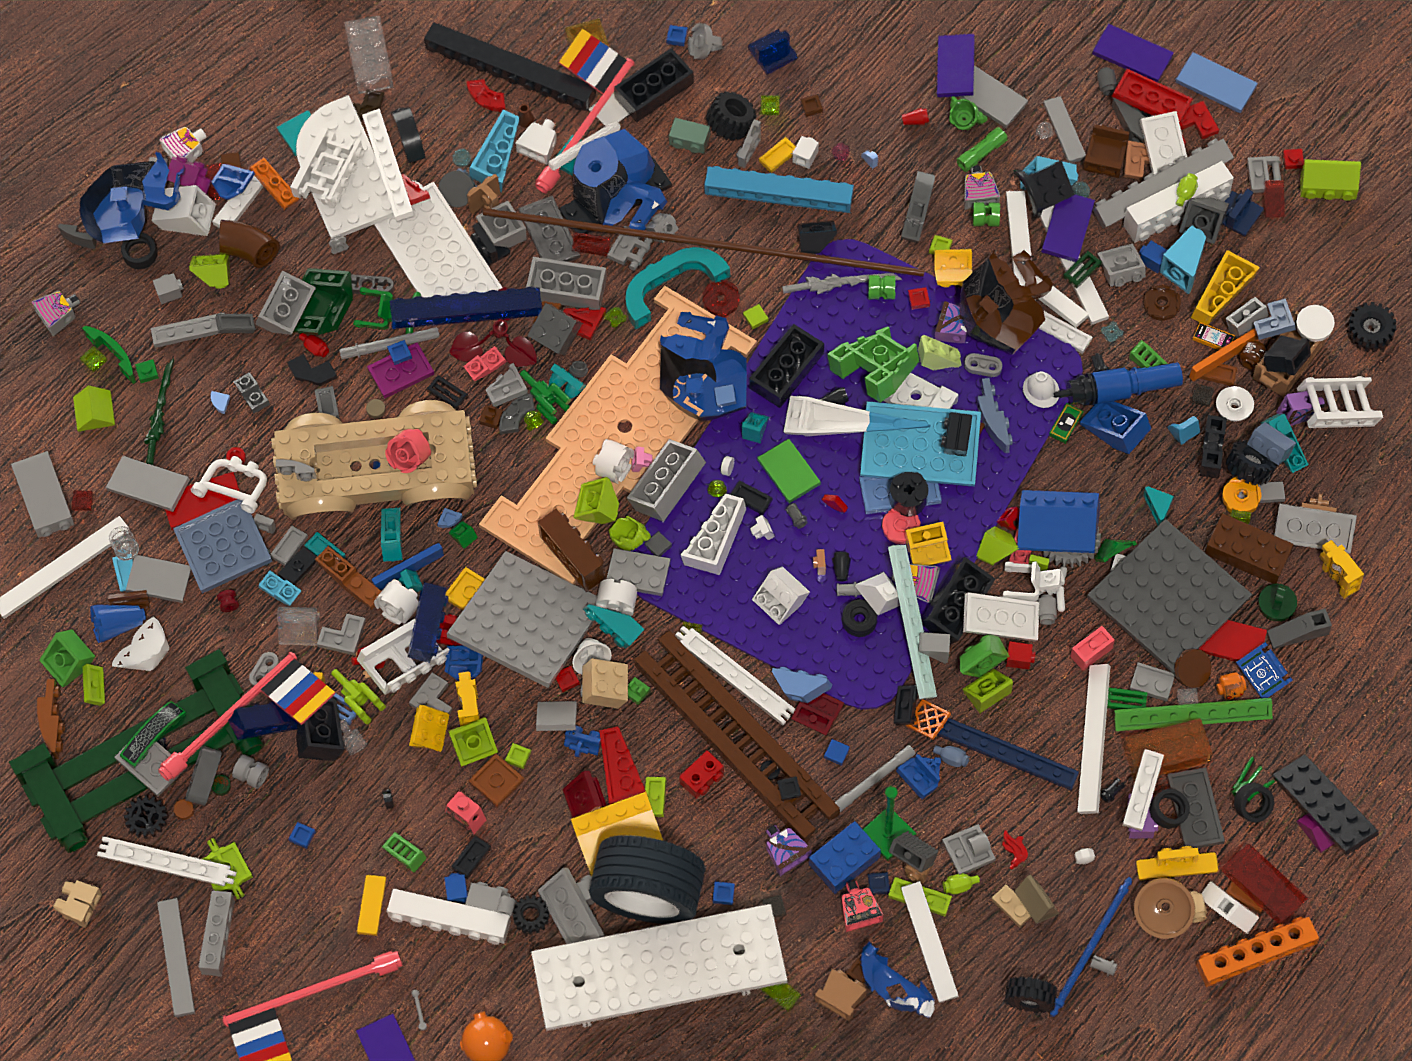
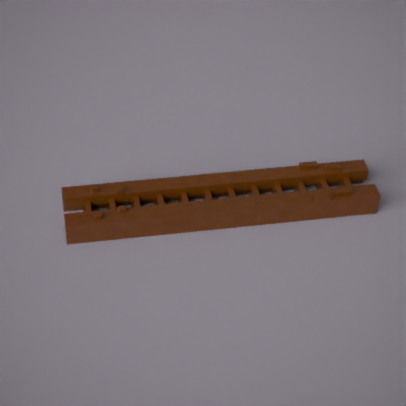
M670 630L658 639L659 644L669 653L657 663L644 650L634 659L635 667L776 816L805 843L810 840L816 831L809 820L816 815L818 810L828 820L831 818L835 819L840 815V807ZM674 662H677L681 668L669 676L665 670ZM690 675L694 681L683 690L678 683ZM702 688L707 695L695 703L690 697ZM716 702L720 708L709 717L704 710ZM727 714L733 722L724 730H721L715 723ZM740 728L746 736L734 744L729 736ZM751 742H754L760 749L748 758L742 750ZM766 755L773 763L761 772L755 764ZM778 768L785 774L786 777L784 779L797 776L801 797L782 801L778 785L774 786L767 777ZM806 796L812 805L801 814L794 806Z

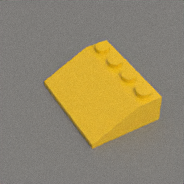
M646 792L571 819L591 876L599 845L606 838L619 835H633L663 841Z

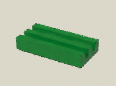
M1109 688L1107 708L1118 710L1146 708L1148 692ZM1111 700H1113V701H1121V702H1125V703H1137V704H1142V706H1135V705H1128V704H1120V703H1112Z

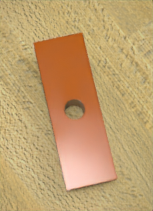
M262 158L250 167L249 170L254 171V176L284 210L299 200V198L293 196L290 186L265 158Z

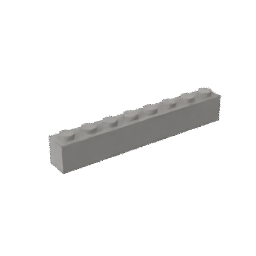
M1217 138L1207 143L1208 147L1203 150L1201 147L1191 152L1192 156L1188 158L1185 155L1175 160L1177 164L1171 167L1167 164L1160 168V173L1156 175L1151 173L1145 176V181L1140 184L1137 181L1130 184L1125 192H1122V190L1112 194V199L1106 201L1104 198L1095 203L1097 207L1093 209V212L1102 229L1125 218L1127 207L1180 182L1188 173L1196 174L1221 161L1225 164L1232 160L1234 157L1224 138L1220 141Z

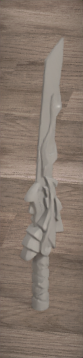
M884 273V274H872V275H879L881 278H883L885 275H895V274H894V273ZM832 274L831 277L827 276L825 280L806 277L807 282L782 286V291L784 294L810 289V292L817 291V295L826 291L829 292L833 288H840L844 284L854 286L858 283L869 282V275L839 278L837 275ZM895 275V280H902V278Z

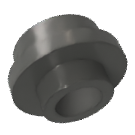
M574 361L569 368V372L574 377L581 378L587 375L588 368L586 363Z

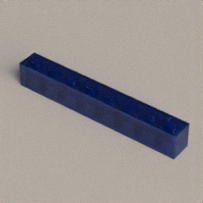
M526 287L525 289L509 288L504 291L489 290L488 292L481 293L474 291L469 294L453 293L447 296L433 295L424 298L417 296L412 299L396 298L390 300L392 329L538 316L542 310L540 287Z

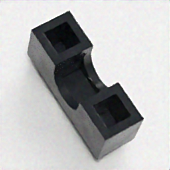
M1212 415L1207 417L1199 476L1219 478L1227 422L1226 417Z

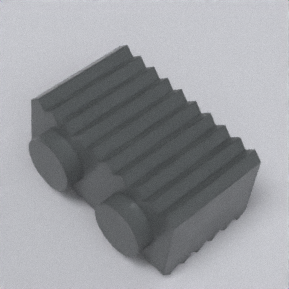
M906 831L893 840L889 853L922 873L934 865L938 849L935 850L934 847L928 845L925 841Z

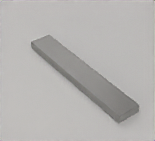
M178 899L160 901L157 903L174 1016L176 1018L195 1014Z

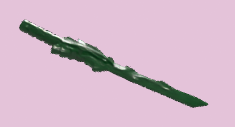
M174 358L165 366L155 413L149 418L151 429L144 440L146 445L149 444L146 463L150 465L154 463L156 443L160 441V435L164 434L163 426L165 423L162 410L166 404L165 396L167 388L170 386V375Z

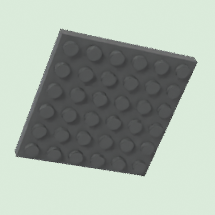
M1166 519L1087 595V598L1173 674L1175 673V662L1184 650L1190 648L1199 650L1252 597V593Z

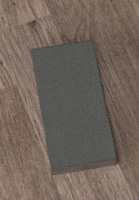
M217 314L215 316L218 333H254L256 330L253 314Z

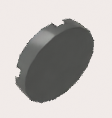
M459 170L447 173L439 183V191L448 205L452 207L467 205V194L473 187H476L473 178L468 173Z

